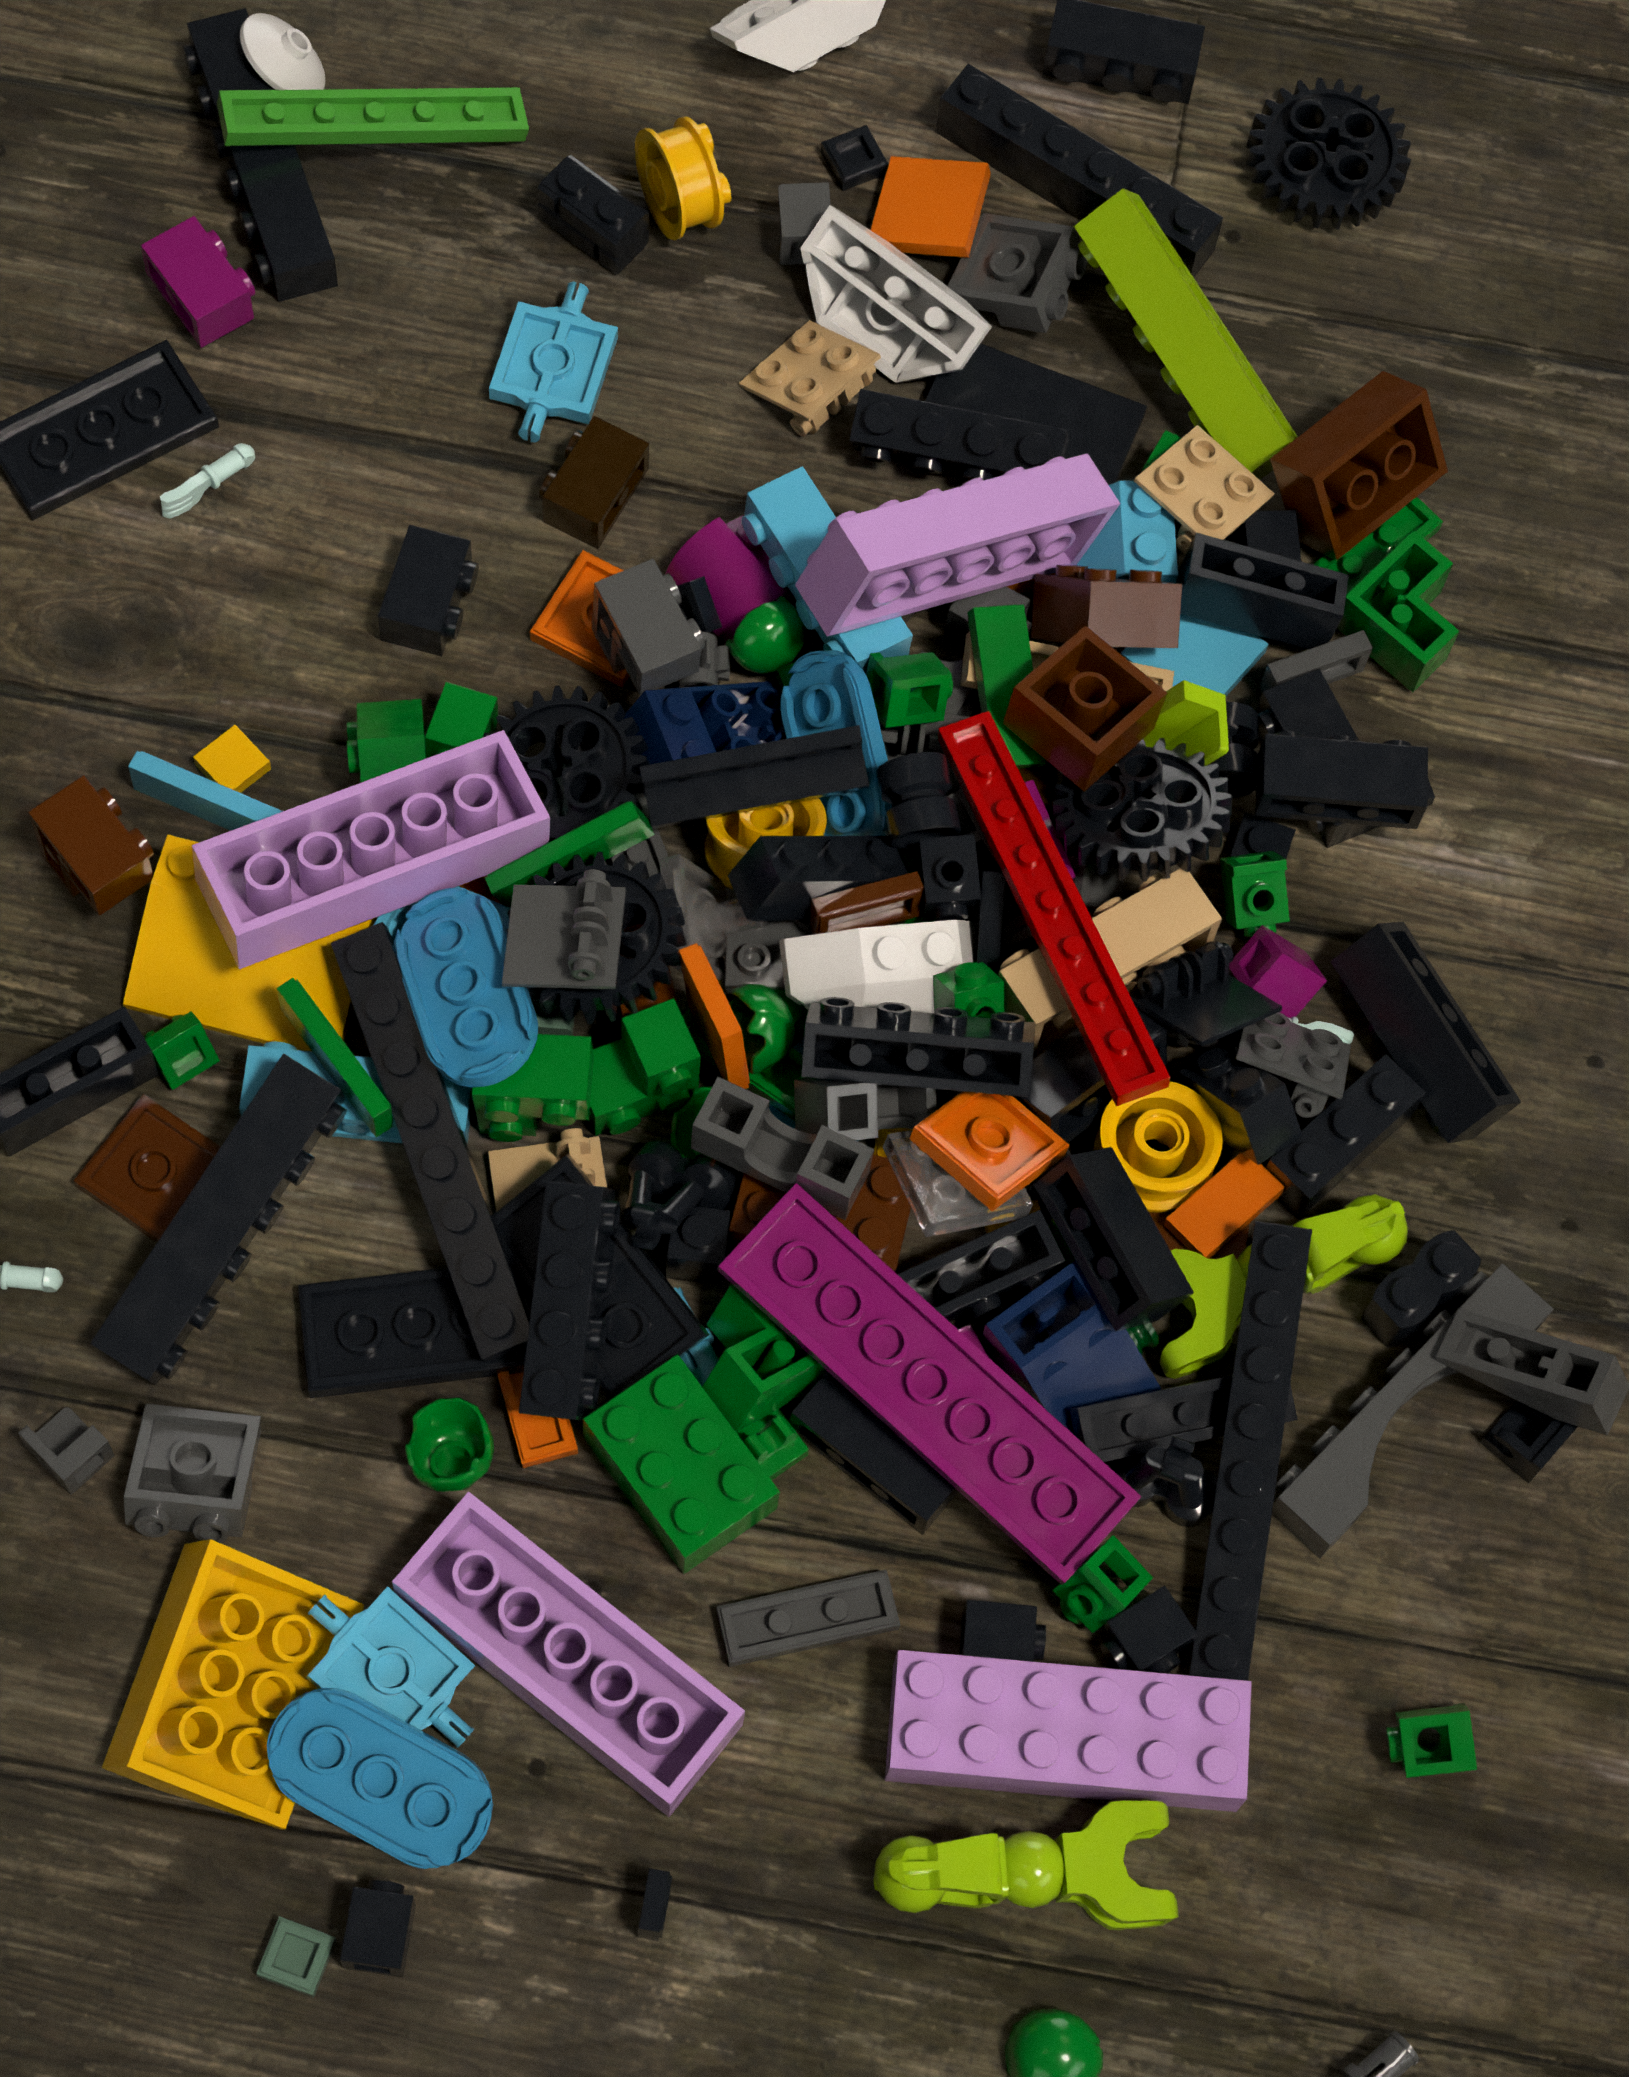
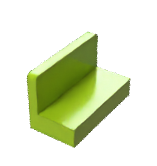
M1185 680L1167 690L1168 694L1155 728L1144 738L1146 747H1154L1160 738H1165L1166 749L1171 751L1179 744L1185 743L1187 757L1201 751L1205 753V766L1227 754L1229 741L1225 694Z

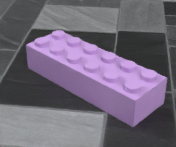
M1088 453L1068 459L1062 456L1055 457L1044 465L1026 470L1023 467H1016L999 477L987 480L974 478L961 487L945 491L932 489L915 499L903 502L890 500L873 510L856 513L855 511L842 513L828 525V533L818 549L808 557V565L795 586L824 633L829 637L1035 579V574L1056 573V565H1077L1121 503Z
M502 730L192 845L195 880L238 968L241 969L418 902L433 892L454 888L486 876L549 843L550 816L505 731Z
M469 1491L392 1581L394 1592L443 1637L668 1817L671 1816L743 1725L744 1709Z
M898 1650L892 1674L885 1781L1105 1801H1160L1167 1806L1237 1812L1247 1800L1252 1681Z

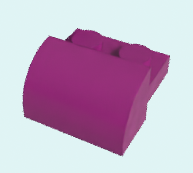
M744 515L727 524L718 517L705 525L680 548L665 573H669L672 576L676 585L705 577L722 625L721 628L713 630V632L724 644L728 639L733 640L735 631L746 614L760 605L777 601L779 596H783L796 607V599L789 588H782L775 581L769 567V557L762 546H755L748 539L742 525V517Z

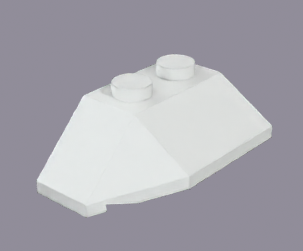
M751 0L721 19L720 23L712 26L710 31L714 39L739 52L791 72L801 71L814 66L818 62V58L828 52L855 43L860 34L875 27L886 0Z
M829 205L800 248L803 263L806 264L808 285L817 323L879 353L881 358L874 363L875 367L895 383L899 384L962 370L992 328L965 299L891 243Z
M946 920L863 927L779 940L786 996L798 1005H803L807 1010H809L811 1002L820 1003L824 998L840 997L852 1000L855 1003L854 1006L877 1008V1005L880 1003L896 1002L910 1006L911 1011L934 1013L933 975L954 970L962 963H977L979 922Z

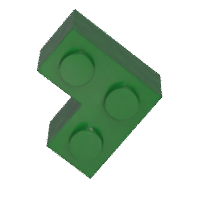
M1414 530L1346 595L1344 615L1337 627L1345 636L1364 630L1373 647L1369 656L1412 693L1447 660L1460 631L1429 605L1441 593L1453 562Z
M422 699L357 703V721L347 722L349 773H360L361 782L426 759Z
M674 998L622 1018L621 1039L593 1049L594 1063L588 1121L595 1136L607 1131L612 1135H617L633 1129L641 1122V1118L661 1111L662 1114H672L684 1107L691 1099L693 1091L699 1087L701 1056Z
M538 1034L530 1057L518 1071L499 1083L485 1087H473L472 1097L480 1134H489L490 1138L497 1141L515 1142L521 1140L522 1136L536 1137L537 1118H541L545 1123L558 1126L571 1125L575 1123V1120H589L594 1063L592 1038L589 1036Z
M733 1284L729 1286L706 1324L726 1350L702 1387L736 1432L808 1393L827 1371Z

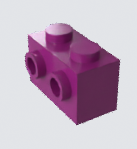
M195 216L141 244L146 274L200 348L254 319L251 297L255 295V289L250 278L241 267L233 269L226 259L228 254L218 234L214 230L206 232Z

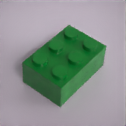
M678 1354L583 1419V1438L683 1575L777 1509L780 1495L779 1489Z

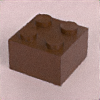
M1085 625L1014 687L1003 724L1085 792L1154 730L1168 693Z

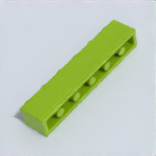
M1122 188L1074 226L1083 240L1078 244V247L1093 268L1101 267L1110 281L1105 288L1113 302L1123 311L1128 309L1137 322V325L1133 327V332L1139 342L1148 352L1152 353L1155 350L1165 365L1160 372L1167 385L1177 395L1183 393L1193 408L1188 412L1193 425H1198L1260 480L1273 471L1270 459L1298 436L1139 194Z

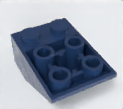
M777 681L645 690L624 717V719L633 717L640 730L636 735H642L649 748L641 755L646 756L650 764L787 739L781 716L782 692Z
M1076 1260L985 1325L980 1343L991 1360L1074 1436L1070 1408L1161 1389L1127 1330L1115 1332Z

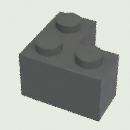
M654 558L594 583L592 631L613 672L617 673L626 669L639 696L645 690H656L699 672L701 650L705 648L704 638L698 624L693 618L686 620L678 605L681 604V596L674 579L669 573L662 575Z

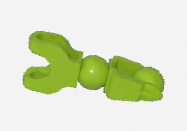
M1376 1194L1359 1196L1341 1210L1307 1218L1294 1224L1293 1227L1312 1229L1304 1292L1318 1293L1363 1264L1375 1265L1386 1263L1397 1256L1406 1244L1408 1235L1405 1211L1401 1203ZM1251 1245L1241 1252L1238 1259H1236L1234 1253L1220 1259H1209L1190 1250H1170L1194 1291L1191 1296L1182 1302L1192 1314L1193 1326L1182 1336L1169 1342L1162 1351L1160 1365L1166 1377L1176 1379L1220 1362L1228 1352L1232 1344L1234 1331L1241 1320Z
M1160 1801L1110 1802L1082 1825L1079 1832L1062 1833L1054 1840L1045 1834L1032 1831L1012 1834L1006 1840H1004L1003 1836L998 1837L997 1834L990 1833L937 1844L923 1837L909 1835L894 1839L886 1845L876 1860L874 1874L875 1890L880 1893L888 1904L905 1912L917 1913L929 1910L936 1904L985 1908L993 1904H999L1004 1899H1008L1018 1906L1035 1908L1047 1905L1055 1899L1056 1903H1075L1083 1907L1094 1921L1109 1930L1158 1927L1179 1917L1175 1895L1169 1890H1156L1139 1886L1129 1877L1123 1861L1128 1842L1152 1838L1168 1827V1807Z

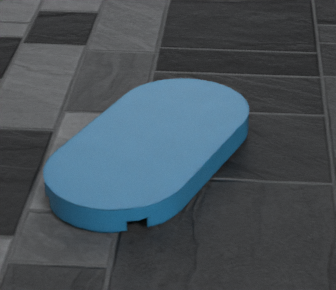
M826 650L807 653L793 664L789 673H793L789 686H783L781 716L786 738L859 725L862 736V751L869 782V789L819 798L825 807L827 815L824 836H889L885 815L892 806L882 801L876 774L878 767L887 762L888 759L868 678L857 661L843 652Z
M447 888L433 892L420 899L411 907L405 915L407 921L403 925L402 930H397L394 939V951L402 973V980L426 1053L437 1070L446 1079L461 1086L485 1087L493 1085L513 1075L530 1057L538 1036L536 1012L527 987L502 986L508 932L502 917L491 901L482 895L479 897L476 894L468 893L466 889Z
M322 1688L306 1692L285 1706L270 1729L267 1740L269 1767L276 1784L284 1795L296 1804L408 1865L429 1869L456 1863L473 1853L488 1831L493 1807L492 1794L489 1783L479 1766L460 1751L352 1692L337 1688Z

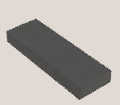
M887 1569L721 1605L716 1608L729 1667L895 1631L900 1628V1621Z

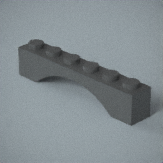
M1503 1263L1490 1277L1480 1271L1459 1294L1465 1301L1460 1309L1533 1331H1537L1554 1310ZM1443 1309L1422 1332L1428 1339L1424 1346L1416 1354L1407 1347L1385 1371L1392 1379L1379 1392L1372 1386L1368 1387L1348 1409L1355 1418L1342 1431L1332 1425L1312 1446L1310 1450L1317 1457L1303 1471L1295 1464L1277 1482L1275 1492L1279 1497L1273 1504L1272 1515L1319 1559L1357 1521L1368 1506L1370 1472L1377 1445L1388 1422L1398 1409L1422 1389L1448 1375L1458 1373V1371L1438 1362L1435 1357L1456 1312L1451 1315L1446 1309Z

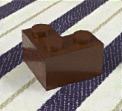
M1056 565V575L1035 574L1031 638L1065 643L1086 625L1111 647L1178 648L1182 584L1161 581L1162 571L1130 569L1129 579H1116L1117 570L1088 568V566Z
M84 775L28 812L42 857L73 897L81 893L99 916L152 881L153 872L149 858L154 856V852L150 844L136 827L130 831L125 828L118 819L122 815V811L113 796L105 787L96 791Z

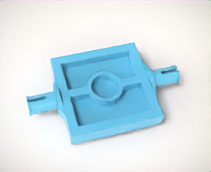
M577 282L568 283L561 307L542 308L518 301L489 386V399L519 406L526 410L521 428L518 431L519 436L528 441L529 434H531V442H538L540 440L546 416H558L589 424L618 339V327L593 321L581 313L589 292L588 288L582 283L579 284L578 290Z
M388 1586L367 1609L353 1615L351 1619L330 1601L325 1594L308 1612L309 1615L314 1617L334 1635L327 1654L306 1677L318 1689L337 1688L352 1692L420 1730L432 1724L456 1745V1748L473 1732L474 1728H471L448 1705L451 1702L455 1688L475 1665Z

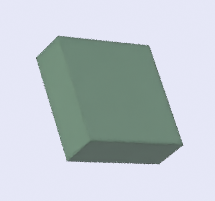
M279 1916L256 1975L264 1980L314 1998L337 1939L334 1936Z

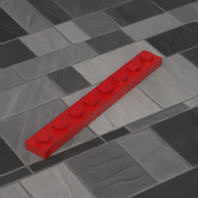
M990 711L938 728V741L1116 1107L1169 1087L1170 1075Z

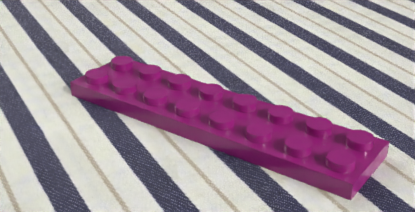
M797 1183L718 1266V1272L1061 1585L1067 1582L1142 1497Z

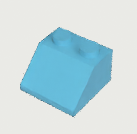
M1118 481L1109 485L1121 504L1077 565L1088 566V568L1117 570L1116 579H1129L1130 569L1162 571L1161 581L1176 583L1178 566L1174 517L1134 481Z

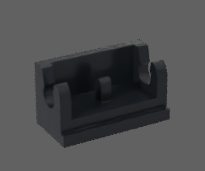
M1516 1401L1480 1443L1529 1484L1578 1426L1556 1420Z

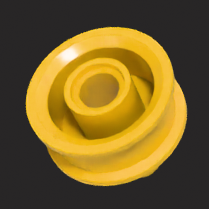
M687 116L678 118L672 129L656 133L651 128L642 129L637 133L635 140L636 166L645 200L656 224L670 240L682 238L686 228L703 224L710 229L720 226L724 216V204L731 202L729 183L722 172L719 173L713 156L714 143L709 128L705 123L697 125L694 120Z
M819 798L706 819L709 831L706 836L704 849L707 864L726 887L733 889L727 875L760 836H824L827 815L823 803Z
M1170 1081L1169 1087L1117 1107L1112 1099L1102 1115L1093 1150L1112 1147L1148 1212H1169L1176 1210L1212 1178L1222 1150V1129L1217 1115L1201 1095L1182 1084ZM1156 1139L1159 1143L1167 1145L1170 1150L1156 1151L1149 1147L1146 1141Z

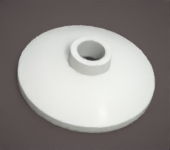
M264 13L253 14L243 22L240 28L242 49L251 66L268 85L275 90L324 89L325 72L322 63L305 34L293 28L285 21Z

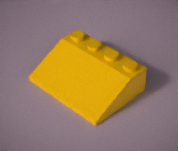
M167 834L150 884L123 1000V1007L125 1006L126 1009L172 1020L171 1018L176 1015L184 1016L192 1011L205 1029L263 1044L272 1041L285 1042L295 1046L297 1050L311 1051L280 1008L277 987L294 978L295 980L298 979L344 1041L354 1012V1006L331 943L373 926L377 917L239 969L195 880L192 845L199 842Z
M212 1539L184 1544L102 1768L156 1790L281 1830L286 1829L295 1802L283 1794L272 1776L273 1773L269 1767L267 1755L268 1735L275 1719L286 1705L298 1696L318 1689L306 1677L327 1654L330 1643L334 1638V1635L314 1617L309 1615L308 1612L324 1594L350 1619L353 1615L363 1611L364 1604Z

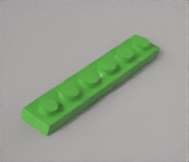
M520 87L219 90L217 108L225 146L522 142L526 140L529 131Z

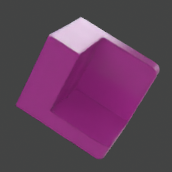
M1263 925L1237 953L1233 961L1229 963V969L1237 980L1282 1006L1280 1013L1289 1018L1296 1017L1327 982L1321 971L1304 950Z

